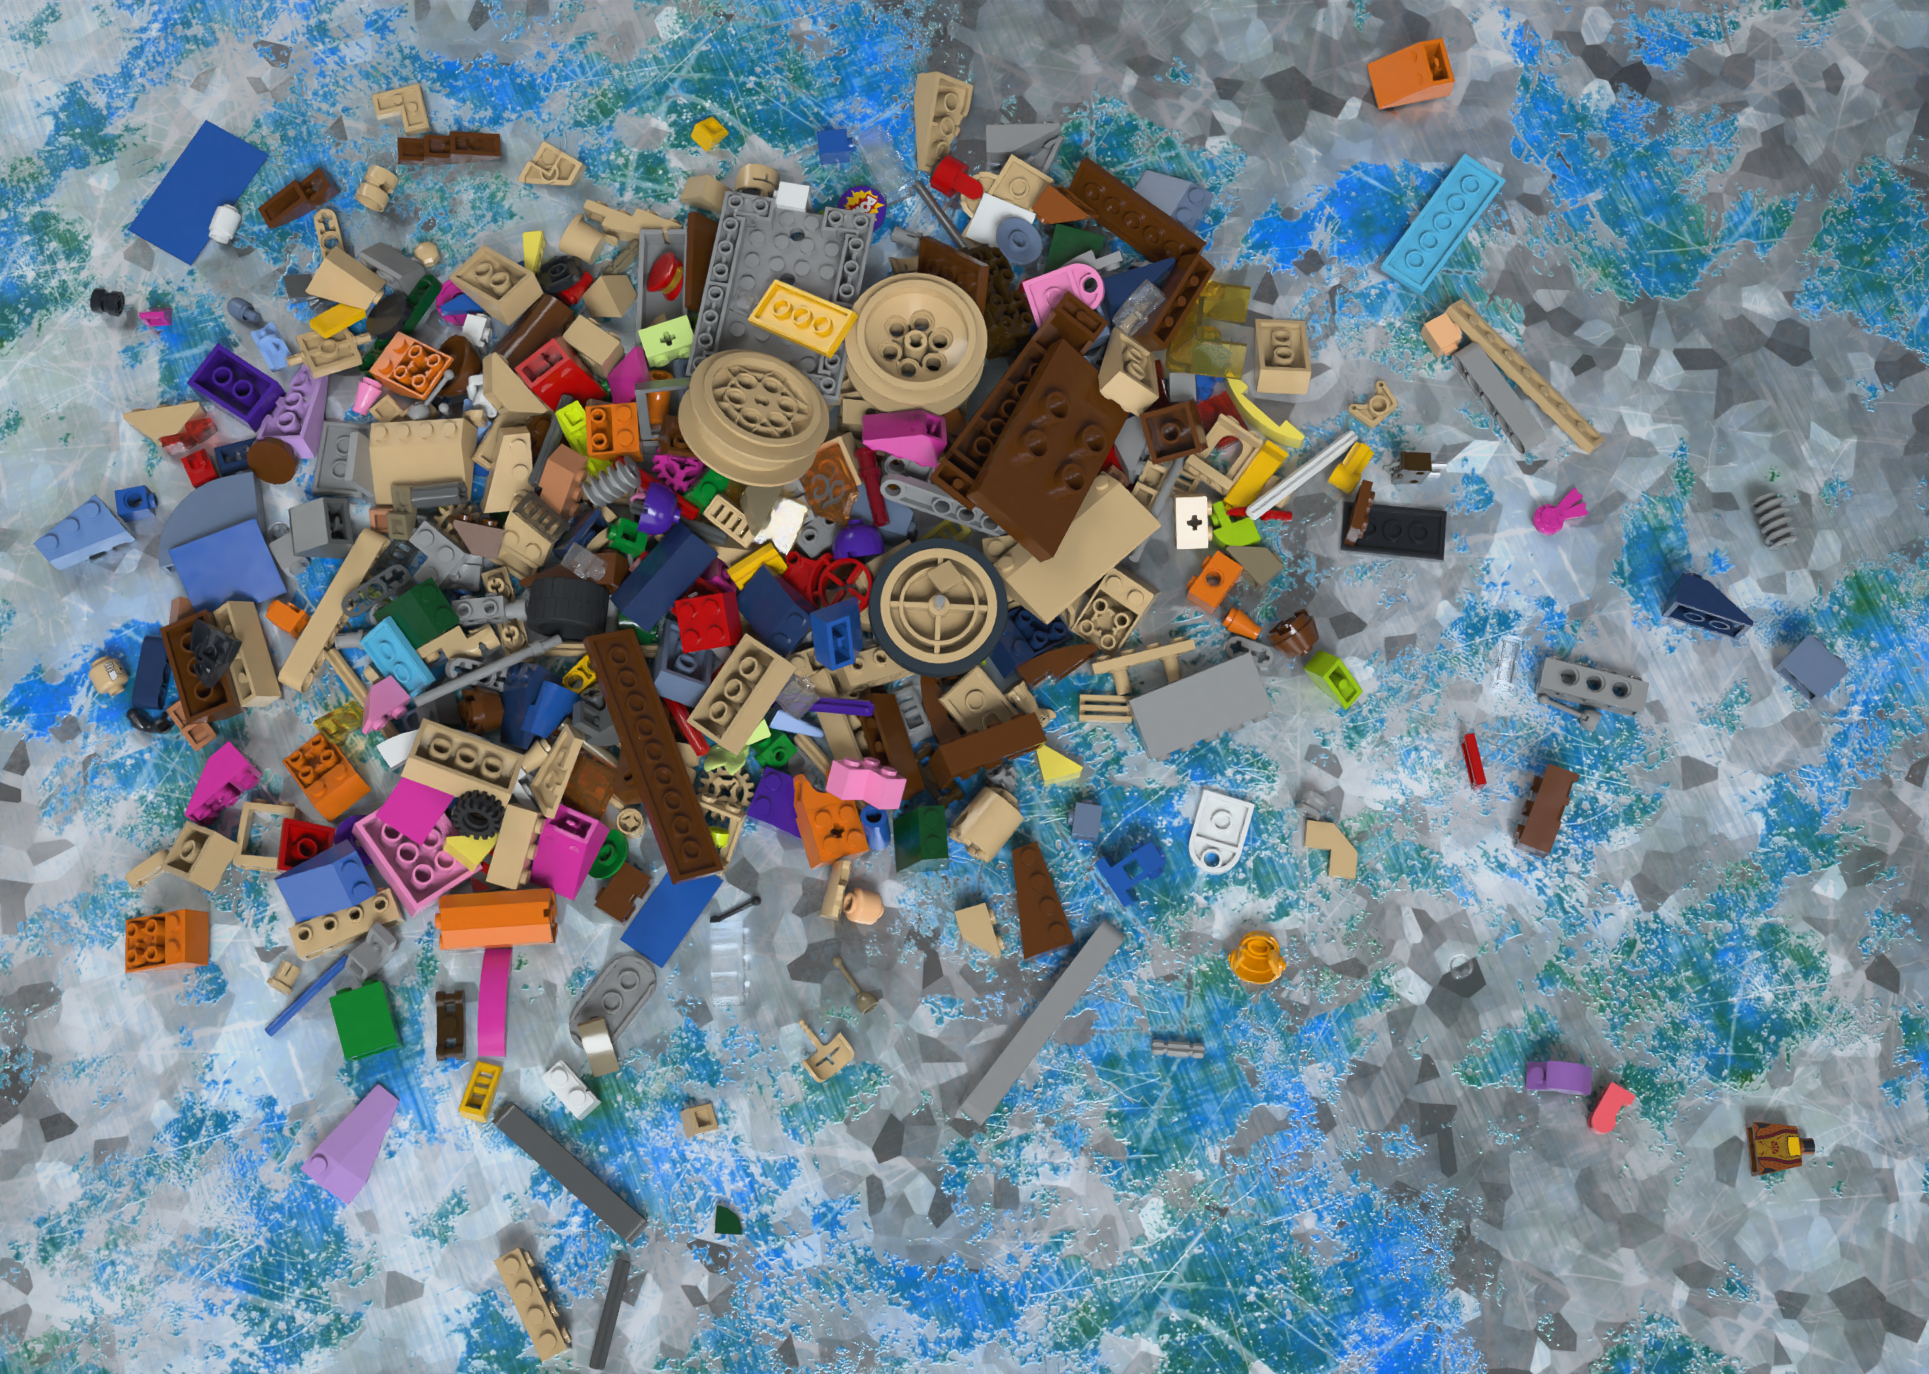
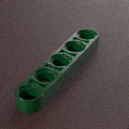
M428 274L422 277L406 298L411 304L412 311L410 319H405L402 323L404 327L400 331L407 336L411 334L442 290V283L434 275ZM393 337L385 340L378 338L363 358L362 364L359 365V371L367 378L376 379L369 370Z

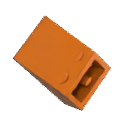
M1443 38L1418 42L1367 64L1378 110L1450 96L1455 84Z
M398 331L369 372L383 387L401 396L425 400L454 359Z
M325 729L282 761L313 806L329 823L372 790Z
M181 909L126 920L125 973L190 969L209 965V912Z

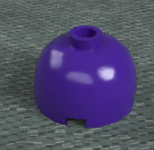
M650 482L637 531L649 535H660L667 532L671 528L672 523L678 524L682 508L677 507L678 498L671 488L661 483Z
M863 519L847 521L848 526L840 528L835 533L832 541L833 560L885 554L881 533L873 525L863 524Z

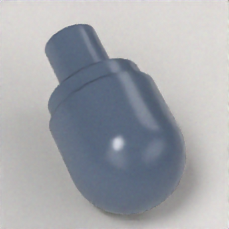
M239 297L229 300L227 310L230 315L241 321L251 320L255 323L259 321L260 314L254 311L251 303Z

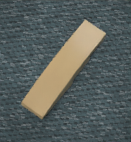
M1150 456L1143 469L1142 476L1139 477L1131 493L1149 512L1174 460L1153 465Z

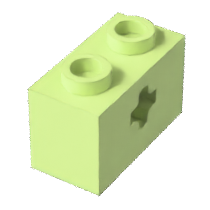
M687 315L638 330L650 367H662L671 360L689 358L694 334ZM671 341L672 345L667 346L666 342Z

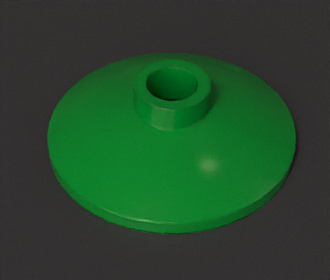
M610 829L588 872L591 877L606 879L614 875L621 868L626 860L629 848L628 840L622 832Z

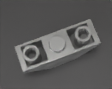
M1138 416L1126 419L1114 442L1115 456L1128 482L1131 484L1135 483L1137 476H1142L1146 465L1144 460L1147 455H1150L1141 420Z

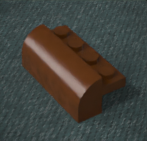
M544 293L524 312L491 353L496 352L502 355L508 361L511 370L518 374L514 368L556 335L560 334L563 336L576 317L572 314L573 311L564 303ZM483 363L481 364V371H480L482 374H483Z

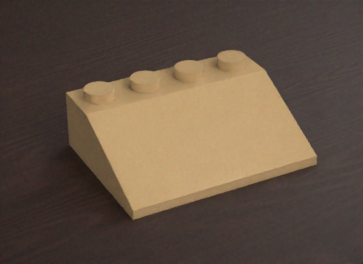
M464 418L371 423L369 450L376 505H393L390 486L396 484L422 486L458 481L465 483L468 489L467 502H470L474 461L471 457L476 451L478 428Z

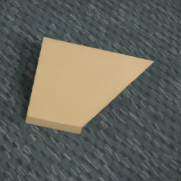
M601 275L584 293L582 298L593 319L596 317H623L634 300L637 299V294L627 275Z

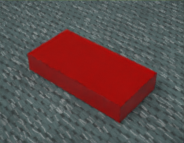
M1475 733L1465 734L1460 744L1471 789L1473 791L1479 790L1487 784Z

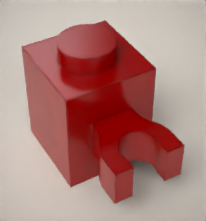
M205 448L181 458L195 489L210 481L221 478L212 456Z

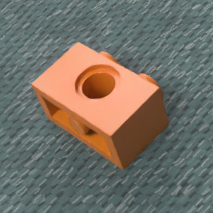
M1218 550L1213 557L1207 556L1201 565L1202 573L1199 577L1194 575L1186 587L1189 590L1187 599L1213 615L1241 576L1243 570L1241 565ZM1215 577L1218 579L1219 584L1211 586L1207 583L1206 579Z

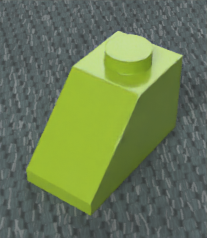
M1319 650L1303 668L1312 682L1345 710L1363 692L1341 659L1327 652Z

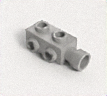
M488 593L483 598L468 595L460 597V600L452 601V609L460 619V622L457 623L460 627H476L487 623L502 624L511 622L513 618H517L518 621L527 620L528 599L515 600V603H510L500 593Z

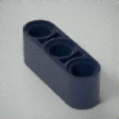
M146 635L143 639L132 693V705L134 708L162 710L165 705L171 667L162 636Z

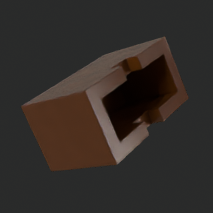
M626 861L614 875L610 876L612 880L606 888L602 887L595 897L597 902L594 905L599 911L623 926L626 925L636 910L633 907L636 899L640 898L643 900L654 883L651 877Z

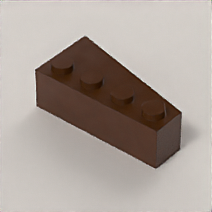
M1020 712L1012 716L1008 722L1002 723L999 720L989 724L986 730L979 732L978 729H974L963 735L964 738L958 740L949 738L940 742V746L928 762L940 790L950 787L949 783L955 778L960 777L961 781H964L980 771L979 768L983 767L984 770L988 771L1002 764L1005 757L1008 761H1012L1038 750L1047 742V738L1035 712L1027 715L1025 712Z
M1037 841L1012 850L1023 962L1026 964L1072 947L1075 940Z

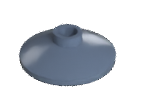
M1012 217L1004 220L998 226L996 231L997 245L1003 255L1010 261L1026 265L1033 263L1040 256L1042 240L1040 234L1031 223L1021 218Z

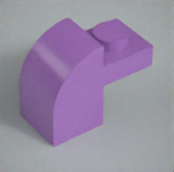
M1562 1061L1527 1062V1090L1557 1091L1569 1095H1591V1067Z

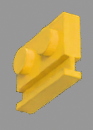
M770 542L727 569V572L740 591H742L763 563L768 565L780 577L786 572L788 565Z

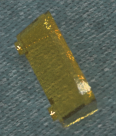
M1208 281L1166 349V367L1174 372L1241 380L1247 344L1222 341V335L1218 329L1210 325L1202 326V318L1245 323L1251 287Z

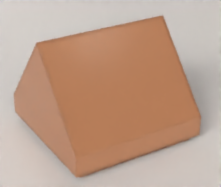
M179 596L171 601L169 624L196 614L188 598Z

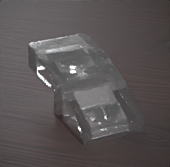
M1146 279L1120 307L1112 322L1131 337L1148 321L1147 316L1166 299L1165 294Z

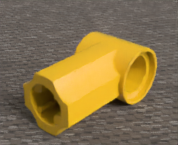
M1355 442L1343 462L1339 463L1333 471L1328 483L1351 495L1374 452L1366 444Z

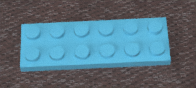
M1464 153L1382 263L1380 270L1422 296L1501 190L1506 180Z

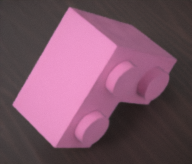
M845 757L844 760H833L826 791L841 800H864L877 809H899L907 779L898 775L896 769L882 766L878 759L865 757L864 760H858L852 757Z

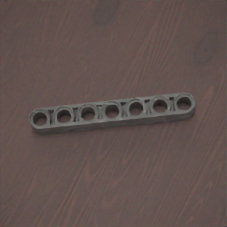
M512 1101L492 1121L504 1134L629 1244L632 1245L650 1224Z

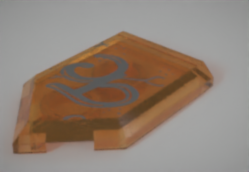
M838 444L817 453L812 466L800 478V481L814 514L846 527L848 526L847 521L850 520V513L854 502L857 500L859 491L841 447Z

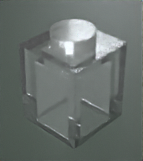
M793 673L775 700L785 712L799 720L818 701L820 696L814 690L816 685L807 676L801 678Z

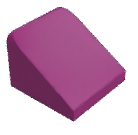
M170 307L149 308L139 312V317L148 327L172 325V309Z

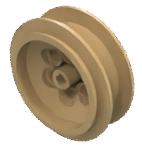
M905 273L879 281L859 297L851 311L856 312L858 318L845 337V348L848 357L846 371L852 385L865 401L884 413L922 409L941 416L957 408L972 394L980 381L987 350V329L978 306L965 291L954 283L935 275ZM923 326L927 330L919 331L916 327ZM899 332L902 336L894 337L891 333ZM941 343L945 345V347L936 348L934 344ZM887 354L894 355L896 358L893 360H888L884 356ZM936 366L939 370L930 371L927 367ZM910 371L914 375L911 377H906L902 373Z
M726 350L713 354L703 360L693 372L689 389L684 394L678 410V423L682 436L691 451L704 464L726 478L759 487L782 486L801 478L812 466L817 449H819L827 436L830 422L825 400L816 386L802 372L779 358L752 350Z

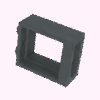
M691 377L635 383L641 440L658 439L662 424L651 425L647 393L688 389Z

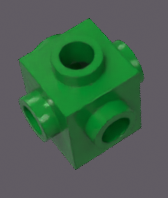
M769 728L770 737L755 742L750 747L756 753L753 758L763 768L768 766L778 770L798 750L781 730Z

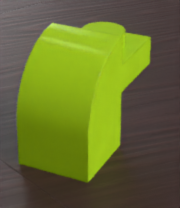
M1222 501L1212 504V515H1208L1212 527L1214 529L1217 528L1212 532V542L1217 548L1225 552L1226 548L1230 545L1259 547L1261 537L1250 517L1231 523L1229 516L1226 515L1227 511Z

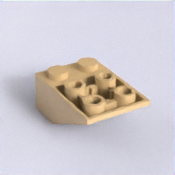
M1118 563L1107 572L1071 631L1088 643L1096 644L1100 651L1110 655L1113 659L1145 617L1161 591Z

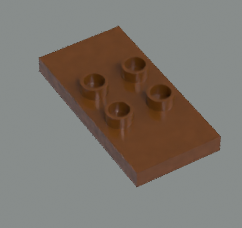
M1063 338L1049 346L966 494L969 500L1039 562L1054 557L1130 412L1122 409L1120 404L1112 399L1105 398L1101 394L1098 379L1099 371Z

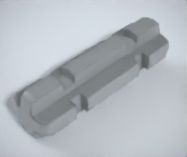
M1155 1039L1152 1042L1151 1052L1154 1055H1163V1053H1166L1167 1056L1189 1057L1190 1055L1192 1058L1201 1059L1205 1054V1045L1203 1043H1193L1191 1045L1190 1042L1169 1040L1164 1042V1040Z

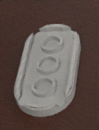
M634 955L622 956L614 959L605 968L570 1015V1035L577 1046L584 1050L577 1023L604 1016L613 1046L619 1041L650 1001L656 990V974L652 966L645 959Z

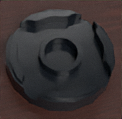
M563 255L544 263L540 268L541 272L539 274L536 273L535 277L543 293H559L574 286L582 278L584 266L578 257L568 258L567 255Z
M392 294L383 298L373 307L367 317V331L373 337H378L380 340L395 336L398 331L400 332L403 329L404 325L402 323L405 319L409 320L411 317L412 307L410 302L401 294Z

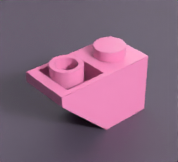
M391 675L371 686L365 698L362 732L365 735L373 730L376 732L380 731L387 725L388 721L393 718L396 720L401 718L408 710L406 707L411 697Z

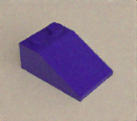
M766 766L746 814L748 821L802 842L794 808V777ZM813 787L816 791H818V792H820V793H825V792H823V791H821V790H819V789Z

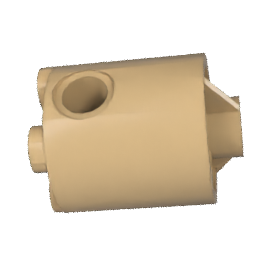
M982 787L951 825L947 835L956 843L960 844L961 842L967 846L966 852L974 859H981L983 862L988 863L992 861L1024 820L1020 814L1018 800L1005 789Z

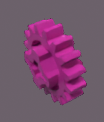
M659 448L656 451L658 455H655L652 459V462L657 464L652 468V472H658L659 474L656 479L658 481L662 480L664 485L672 487L671 489L674 492L680 489L682 495H685L684 492L688 491V488L691 487V484L694 483V480L700 476L703 468L706 467V464L700 460L661 456ZM685 477H694L689 481L682 482Z

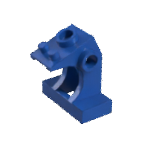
M1144 841L1136 844L1130 849L1132 853L1117 864L1111 856L1102 857L1095 862L1123 907H1130L1140 901L1133 891L1137 884L1146 878L1152 881L1164 873L1163 870L1167 863L1165 859L1167 857L1159 845L1155 847L1152 841L1147 844ZM1137 860L1143 872L1132 879L1125 867Z

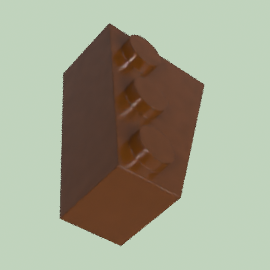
M1549 763L1538 776H1533L1529 786V790L1533 791L1530 800H1525L1521 810V814L1525 815L1522 825L1518 823L1513 834V839H1516L1514 848L1541 858H1545L1550 854L1562 823L1561 818L1565 806L1569 805L1571 799L1569 794L1572 785L1578 781L1580 774Z

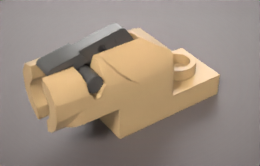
M487 623L484 626L468 631V635L464 633L460 626H457L415 651L422 661H426L427 664L441 657L439 653L444 651L448 660L460 657L484 662L500 649L502 644L491 625Z

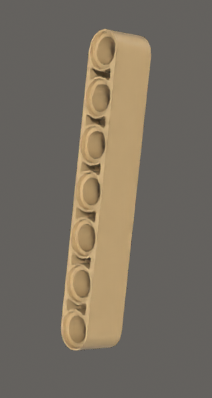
M369 528L362 530L283 665L278 676L280 683L300 693L307 691L326 659L325 653L332 649L335 643V634L341 633L350 618L342 612L341 603L343 598L373 578L391 544L389 538ZM360 599L357 601L347 600L349 603L346 607L347 610H354Z

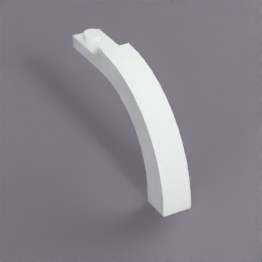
M418 730L399 734L376 746L392 771L406 763ZM460 731V732H463V733H465V734L471 735V736H473V737H476V738H479V739H481V740H484V741H487V742L491 743L490 741H488V740H486V739H484V738H482V737H479V736H477V735H474V734H472V733ZM521 768L512 795L518 804L541 810L539 806L535 807L530 800L534 796L526 784L520 785V782L527 778L526 773Z

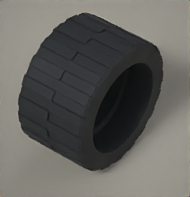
M543 577L536 579L531 583L526 626L531 631L547 637L559 634L560 638L564 640L583 641L588 636L604 634L610 592L597 583L578 578Z

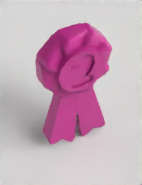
M1575 487L1556 507L1551 504H1545L1535 509L1532 522L1536 530L1541 534L1551 536L1562 529L1564 520L1585 517L1588 514V511L1585 509L1586 503L1583 502L1572 507V505L1583 498V495L1579 494Z

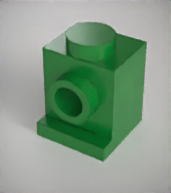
M621 517L614 524L609 525L606 538L610 540L608 547L630 554V557L636 558L645 551L648 534L637 531L639 523Z

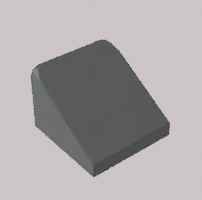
M311 274L283 276L288 297L293 305L317 298V296L305 292L312 280Z

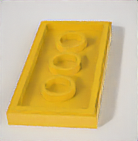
M774 279L747 320L753 326L828 358H832L856 322L858 315L854 311Z

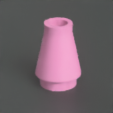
M363 377L362 382L359 381L352 411L367 416L369 409L382 394L381 388L383 385L375 380Z

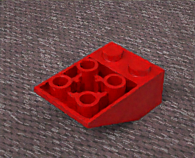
M560 334L556 335L514 368L528 387L554 412L563 394L572 396L575 401L578 400L584 411L587 400H601L608 395Z

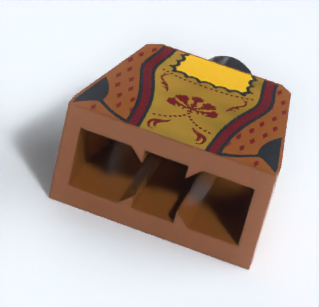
M1763 1122L1745 1124L1752 1177L1802 1166L1801 1155H1813L1815 1153L1813 1138H1799L1796 1126Z

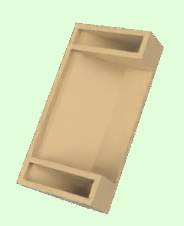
M1102 471L1096 476L1053 558L1039 562L1024 547L1017 543L993 565L1004 583L1006 594L1045 624H1048L1161 527V524L1119 481Z

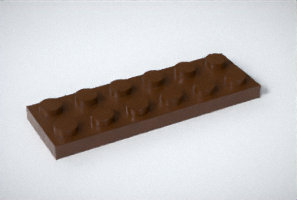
M1088 157L1081 161L1069 190L1100 214L1098 219H1094L1153 263L1174 257L1176 266L1181 256L1195 253L1202 254L1207 244L1204 240Z

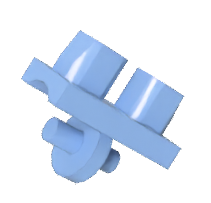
M273 321L264 328L250 333L272 373L288 367L285 357L292 354Z

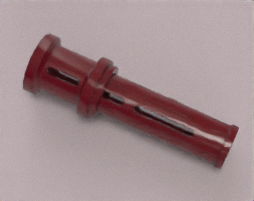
M864 447L854 452V457L858 459L860 468L858 475L861 481H864L874 527H883L886 524H890L884 496L880 491L882 471L881 468H878L875 457L877 450Z

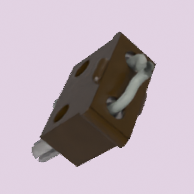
M1402 451L1393 463L1383 465L1382 470H1386L1387 473L1391 474V484L1393 485L1422 484L1427 477L1439 478L1441 476L1440 469H1447L1448 463L1446 460H1431V453Z

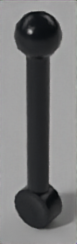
M754 896L750 902L719 917L716 915L710 918L711 925L719 926L722 920L751 906H759L761 898Z

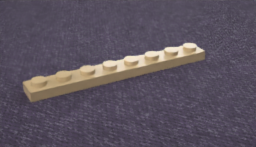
M1463 299L1458 300L1447 308L1445 312L1451 321L1455 322L1472 342L1478 343L1490 360L1494 361L1508 378L1517 383L1523 393L1531 397L1539 405L1540 409L1545 414H1548L1557 423L1558 427L1576 442L1580 449L1585 450L1589 454L1606 440Z

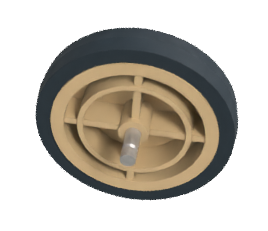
M932 538L905 546L885 562L876 575L871 587L868 614L873 634L882 650L900 667L917 675L941 678L959 675L971 670L982 663L994 651L1005 631L1008 617V600L1004 583L998 571L982 553L960 541ZM950 560L963 578V583L945 594L939 595L926 573Z

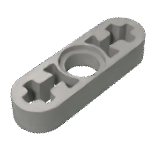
M454 657L447 662L445 672L451 680L466 675V673H458L457 675V672L454 671L455 666L460 665L462 668L471 669L470 672L488 664ZM505 668L490 675L488 680L483 683L478 680L471 683V685L503 692L504 683L495 680L497 676L506 678L508 669Z

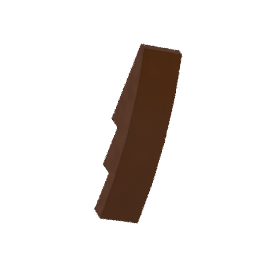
M450 131L449 136L424 134L423 139L397 138V164L401 165L460 164L501 158L500 134Z

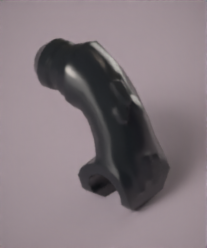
M131 708L126 712V717L130 720L131 727L143 732L166 734L175 725L174 721L168 722L166 720L169 716L166 711L157 720L148 719L143 714H140L137 708Z

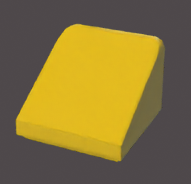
M711 116L695 124L691 137L700 147L708 152L723 140L729 132Z

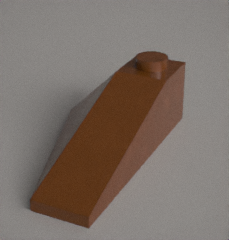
M604 549L602 553H592L521 579L519 585L530 590L531 583L543 577L578 578L597 583L605 587L610 592L609 594L612 595L629 577L631 571L628 570L630 568L628 559L619 555L616 550Z

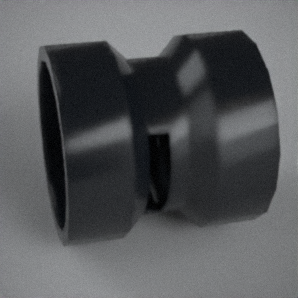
M101 288L93 290L90 299L92 312L100 314L108 312L109 315L119 317L123 312L125 297L122 292L112 291L110 293Z

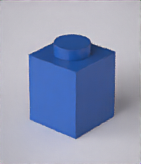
M846 128L817 132L821 165L850 162L849 153L854 152L852 137L847 138Z

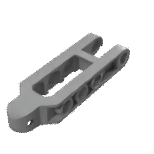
M890 453L886 454L884 469L888 475L882 477L880 487L884 498L996 537L1008 535L997 523L991 524L986 522L985 519L990 517L976 505L972 509L973 514H962L960 511L967 508L929 480L935 468L929 466L922 467L914 461L905 458L899 459L904 464L897 466L892 464L891 461L899 458L892 456ZM896 484L900 489L891 490L887 485ZM946 501L949 505L941 507L936 502Z

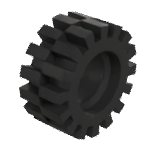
M474 790L473 794L470 791L465 792V795L462 794L457 801L452 815L454 827L459 826L458 831L460 833L465 831V836L468 838L470 835H474L475 840H479L480 836L483 840H487L488 836L490 838L494 837L495 833L497 834L500 829L505 808L501 806L502 802L500 800L495 801L496 796L493 794L488 797V792L483 791L482 794H479V790ZM471 812L479 813L486 818L477 817Z

